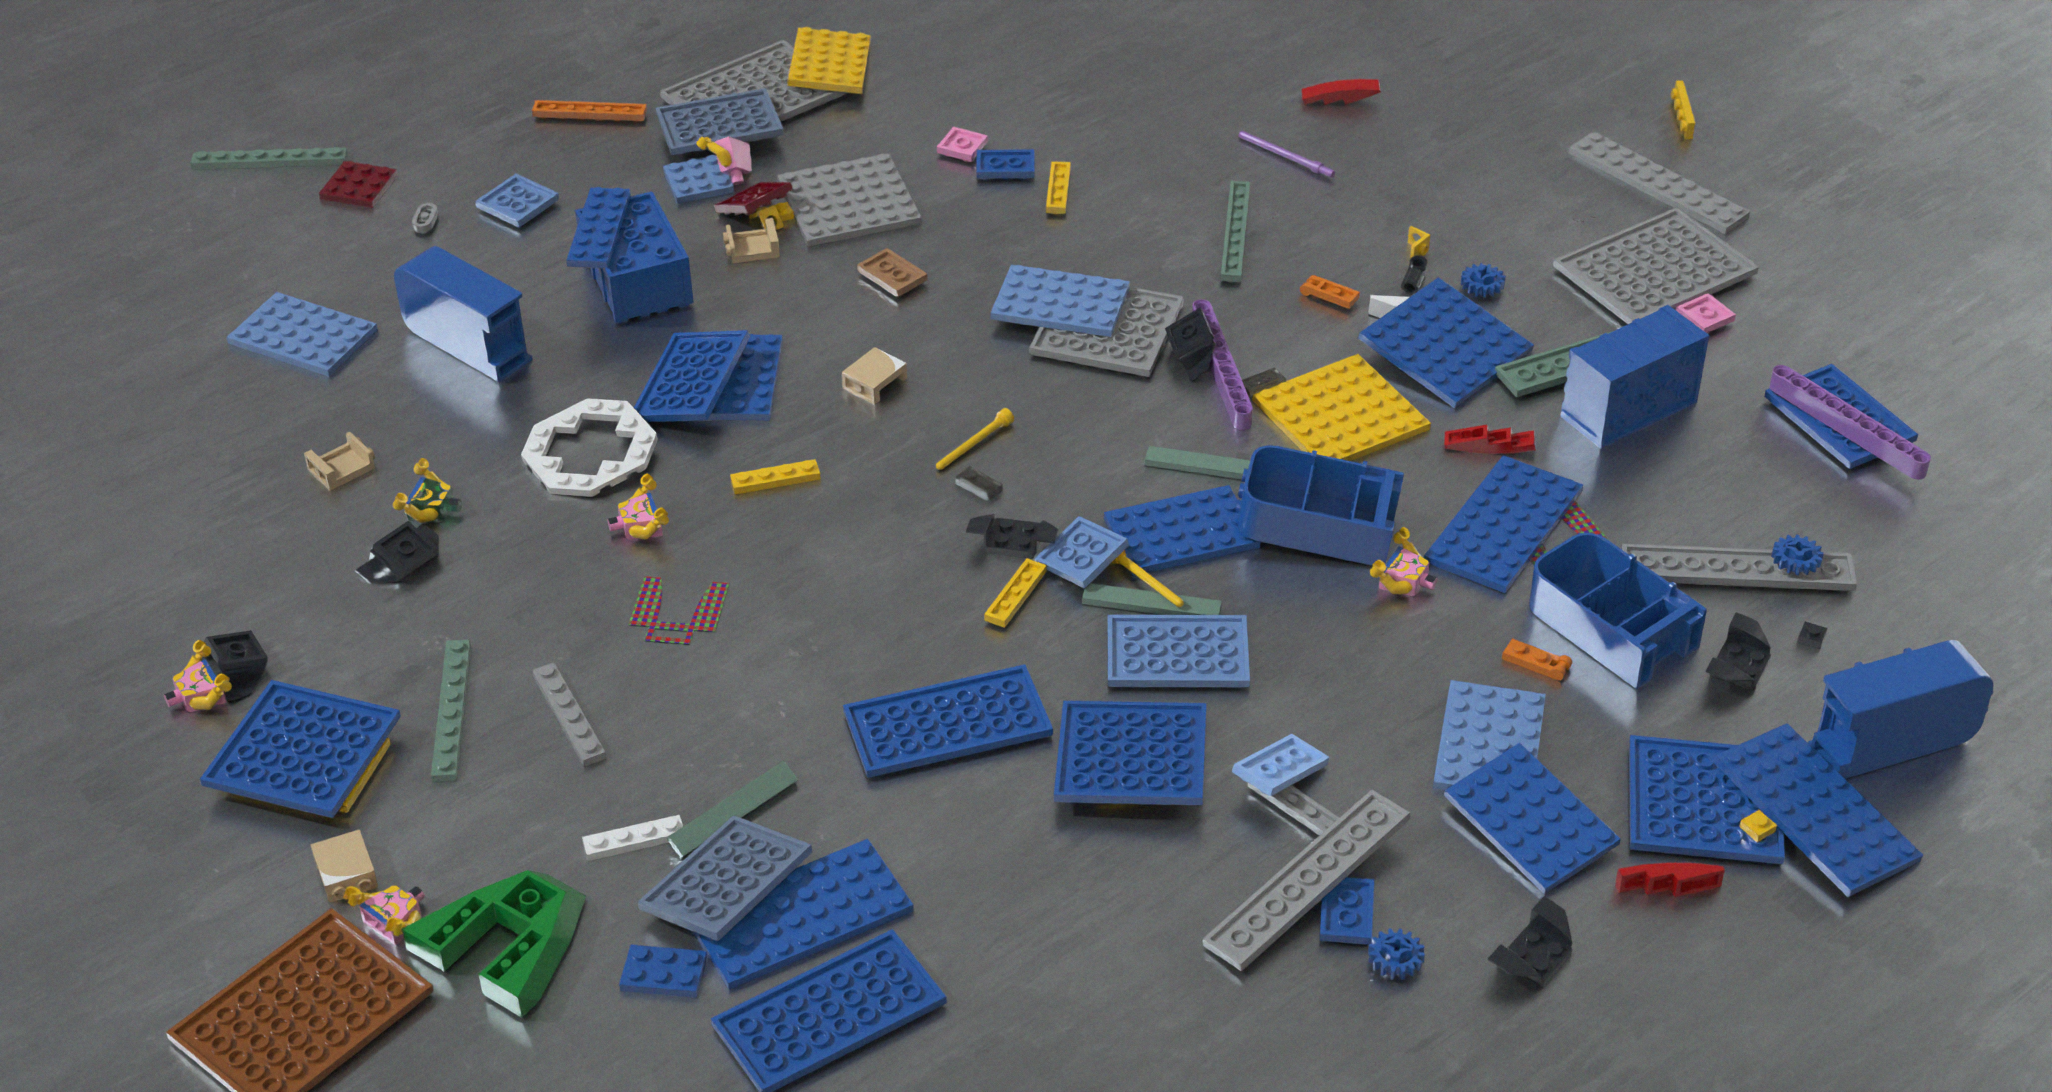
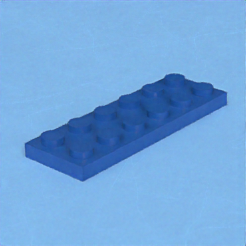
M590 188L566 259L567 267H609L631 197L630 189Z

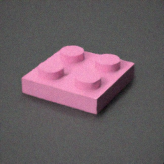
M953 127L938 144L937 153L972 162L977 156V150H982L987 144L988 135Z
M1709 293L1676 308L1677 312L1706 333L1735 321L1736 317L1734 312Z

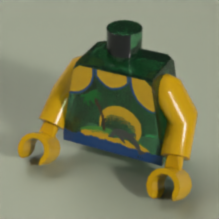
M420 458L414 466L415 474L424 475L425 478L420 477L409 497L404 493H398L393 502V507L395 510L404 509L409 521H417L419 523L442 522L449 511H461L462 500L454 498L452 487L442 481L433 471L430 472L427 469L429 462L425 458Z

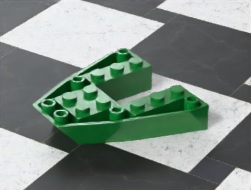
M526 870L475 890L402 928L406 949L445 971L497 922L512 930L519 936L478 975L483 995L518 1016L523 1017L540 1000L573 937L586 895L549 874Z

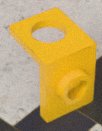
M775 205L768 208L767 206L756 208V213L749 216L750 219L759 216L764 229H766L765 219L768 216L775 217L776 230L784 227Z
M1413 226L1409 227L1408 243L1412 245L1410 258L1417 255H1426L1430 245V234ZM1414 233L1421 237L1418 241H1415Z

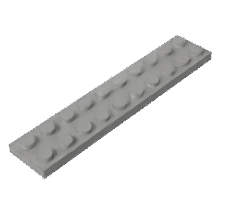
M1592 132L1569 147V154L1673 208L1677 207L1685 214L1723 234H1727L1750 216V211L1742 208L1740 205H1736L1726 198L1695 184L1693 181L1617 144L1615 141L1601 136L1599 133Z
M1621 544L1623 551L1629 555L1634 554L1637 556L1639 562L1669 583L1856 591L1857 587L1851 553L1824 552L1821 567L1817 568L1815 573L1809 570L1808 575L1800 572L1798 576L1792 571L1788 574L1786 568L1779 569V564L1773 563L1774 558L1771 557L1772 550Z
M1370 790L1202 939L1203 946L1242 971L1410 820V812L1374 790Z

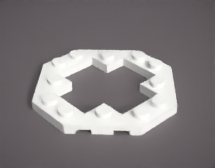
M587 398L535 424L521 456L523 462L532 469V472L539 481L544 483L550 494L593 497L600 493L599 489L607 485L612 487L626 480V476L633 472L640 473L647 468L658 437L657 433L628 401ZM583 419L618 421L619 423L615 430L617 437L633 438L624 462L603 460L597 475L560 473L564 464L562 457L546 455L556 433L577 434Z

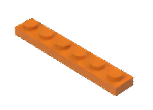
M536 100L532 109L533 117L631 120L638 122L644 121L647 113V104Z

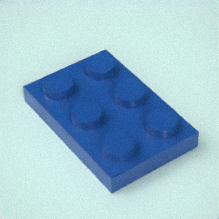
M1034 149L977 150V179L1035 178Z
M1346 877L1322 898L1320 941L1371 944L1374 879Z
M631 944L619 983L620 991L697 998L707 961V951Z

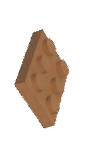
M888 248L857 264V271L896 297L903 295L928 280L926 272Z

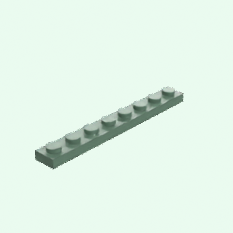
M339 147L295 148L287 150L258 149L254 151H199L193 153L190 164L192 170L341 165L347 160L348 152L347 148Z
M1247 181L1230 182L1221 281L1241 282L1250 182Z
M470 639L446 641L431 770L432 782L457 781L471 651Z

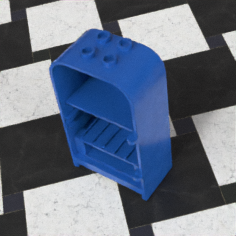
M437 246L430 247L395 270L394 281L402 318L409 329L419 337L498 382L533 360L532 355L527 353L519 299L522 298L520 291Z
M1262 446L1253 452L1249 468H1244L1242 482L1245 483H1240L1238 496L1242 500H1237L1235 512L1239 513L1238 528L1243 535L1255 541L1372 565L1377 560H1381L1386 564L1404 473L1367 465V461H1363V464L1318 455L1315 450L1309 453L1280 446Z
M1580 533L1574 535L1541 555L1534 565L1529 599L1531 611L1539 619L1635 689L1652 680L1654 665L1674 652L1685 658L1700 647L1707 609L1679 590L1676 583H1669L1639 562L1637 556L1634 554L1629 555L1598 534Z
M1948 640L1916 650L1906 648L1902 654L1867 664L1857 662L1853 668L1823 677V682L1826 686L1822 699L1825 702L1818 731L1814 733L1813 740L1808 741V744L1845 779L1955 747L1970 740L1980 730L1986 712H1988L1991 695H1993L1994 682L1961 642L1956 640Z

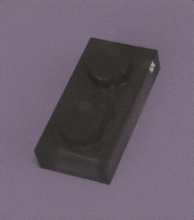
M1274 367L1242 379L1248 397L1251 399L1253 394L1286 382V378Z
M971 466L955 477L957 485L988 502L1003 491L1002 483Z

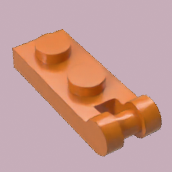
M1311 275L1307 282L1300 286V292L1305 296L1311 294L1348 309L1360 297L1359 291L1316 275Z
M1513 638L1502 653L1503 660L1555 680H1562L1566 675V670L1573 664L1572 659L1567 655L1558 656Z

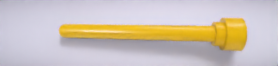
M1007 408L1000 410L993 422L937 462L936 469L943 470L999 427H1008L1015 420L1013 413Z
M1125 550L1112 561L1113 564H1122L1175 606L1182 607L1184 605L1183 599L1126 557Z

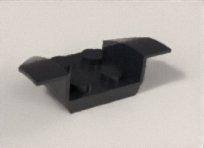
M1200 307L1165 328L1174 354L1187 371L1191 382L1208 370L1216 345L1213 341L1214 336L1205 313Z
M995 514L971 518L966 529V533L984 535V547L988 554L1027 559L1034 558L1040 542L1055 543L1059 531L1055 526L1044 520L1041 523L995 518Z
M407 521L374 543L370 550L369 561L355 571L369 583L400 581L401 577L407 576L438 555L439 535L424 523L416 528Z
M1735 613L1729 625L1727 639L1717 658L1713 657L1706 669L1709 676L1756 691L1771 658V647L1758 621L1743 614Z
M250 630L206 637L204 642L211 648L209 656H213L222 673L230 679L231 689L228 692H224L228 701L251 695L263 677L268 662V657L253 632Z
M1543 896L1531 910L1530 922L1508 948L1500 944L1488 957V961L1501 968L1507 974L1523 976L1544 988L1572 954V938L1566 911L1552 900Z

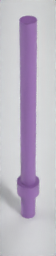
M1240 131L1239 138L1308 167L1316 174H1324L1330 178L1335 176V171L1325 167L1321 162H1313L1245 131Z

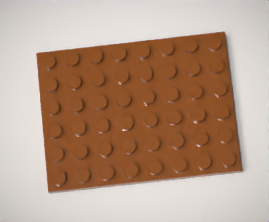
M331 908L166 1031V1035L172 1043L231 1092H307L433 993L434 989L431 983Z

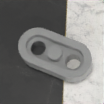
M425 203L417 208L412 219L414 231L427 233L433 228L438 216L435 204Z

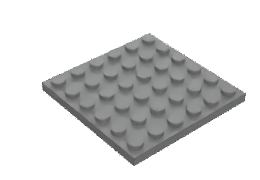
M889 153L777 175L778 182H791L793 190L787 193L785 199L794 211V218L807 247L922 224L921 216Z
M1130 287L1111 337L1040 327L1029 347V354L1150 377L1168 338L1165 328L1175 322L1183 305L1184 297Z

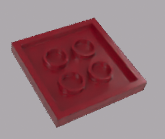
M344 161L319 192L320 200L374 208L397 178V169Z
M759 182L715 204L714 207L716 212H722L725 215L735 213V215L742 213L749 215L757 211L756 208L760 206L765 207L772 204L774 199L786 197L787 193L793 190L791 182Z

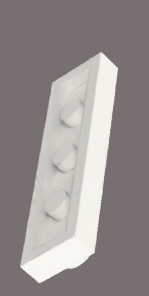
M675 815L584 836L582 840L587 860L592 861L669 843L667 837L682 828L683 825L680 815Z

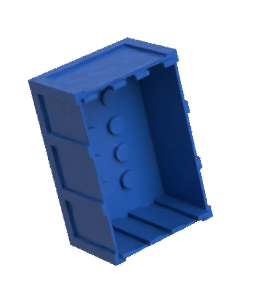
M651 191L631 196L609 267L590 268L593 279L597 281L602 291L604 301L608 303L613 313L615 323L629 321V318L640 316V318L649 316L650 313L656 311L661 313L668 311V308L676 306L680 308L694 303L689 257L654 193ZM583 208L575 210L577 226Z
M1666 305L1659 308L1658 311L1641 319L1637 318L1632 323L1613 332L1600 335L1599 338L1587 344L1571 348L1569 352L1570 363L1566 373L1567 382L1564 387L1565 398L1562 401L1560 417L1601 449L1697 403L1709 335L1671 306Z

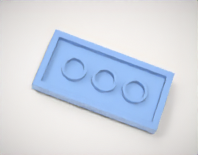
M1290 734L1235 763L1232 772L1243 781L1258 788L1262 793L1272 796L1327 766L1330 757L1295 735Z

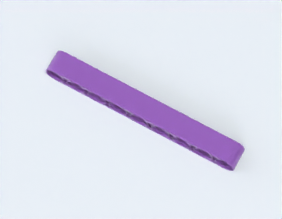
M1204 299L1196 300L1193 302L1192 312L1201 307L1213 333V341L1216 343L1209 366L1234 428L1247 430L1252 426V404L1211 303Z
M1777 365L1773 368L1769 387L1774 393L1907 476L1917 480L1924 479L1927 476L1931 460L1929 453L1790 367Z

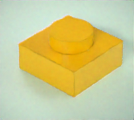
M788 202L775 205L782 222L794 219V211Z
M1758 810L1742 819L1739 827L1756 842H1759L1776 832L1777 825Z

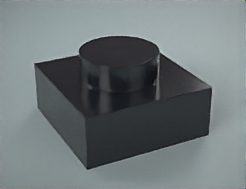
M1805 621L1797 643L1821 649L1828 628Z

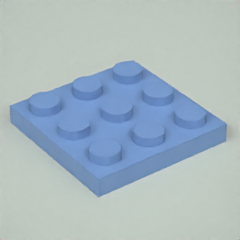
M716 155L663 166L664 174L677 204L734 193V187L729 175L720 171Z
M515 174L476 200L475 203L476 208L519 228L559 200V193Z
M1078 516L1056 537L1055 543H1050L1035 558V561L1047 565L1048 571L1086 588L1129 546L1127 538Z

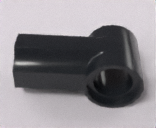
M1417 255L1410 258L1409 267L1401 283V289L1405 291V294L1413 295L1417 293L1422 282L1426 279L1428 261L1425 257Z

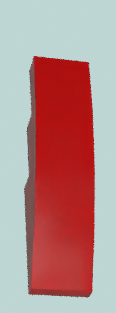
M1378 79L1338 80L1301 89L1305 105L1322 99L1325 105L1342 99L1345 105L1381 93Z
M1486 424L1445 431L1444 446L1445 449L1471 453H1520L1536 451V436L1534 430L1512 434L1511 427L1489 431Z
M1700 863L1643 864L1619 868L1615 886L1619 893L1643 888L1646 895L1671 890L1674 897L1721 887L1725 869L1723 866Z

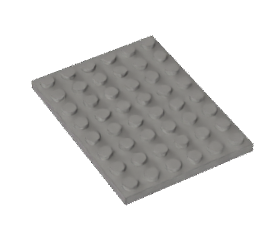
M781 40L660 91V96L670 105L766 88L781 122L847 94V92L787 86L794 47Z
M1677 207L1554 259L1553 263L1557 270L1627 324L1632 323L1637 318L1641 319L1666 305L1676 310L1679 305L1707 293L1713 294L1757 274L1759 268Z

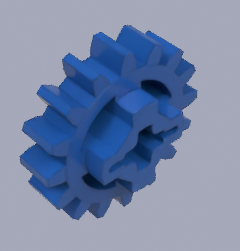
M1480 263V266L1472 264V268L1466 267V270L1462 271L1460 284L1463 285V290L1468 289V294L1475 293L1476 297L1481 295L1484 298L1489 294L1493 297L1494 292L1500 294L1501 290H1504L1506 276L1503 275V271H1498V267L1491 268V264L1483 265V263Z
M1796 534L1795 538H1792L1790 535H1787L1786 539L1780 537L1779 541L1774 543L1771 557L1774 558V564H1779V569L1786 568L1788 574L1792 571L1799 576L1800 572L1808 575L1809 570L1815 573L1816 569L1821 567L1824 552H1821V546H1815V540L1810 542L1807 536L1800 538L1799 534Z
M1391 928L1388 929V934L1380 931L1378 938L1372 937V942L1369 944L1368 961L1373 963V970L1381 969V976L1389 973L1391 979H1394L1395 975L1405 979V974L1408 973L1413 977L1415 970H1421L1425 959L1424 945H1419L1420 938L1412 939V932H1408L1405 935L1402 934L1403 931L1400 928L1397 933H1394Z

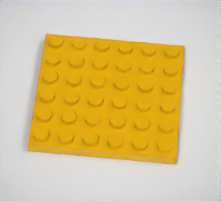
M1359 354L1252 394V401L1301 451L1312 453L1315 450L1318 455L1353 461L1426 432L1431 428V422Z

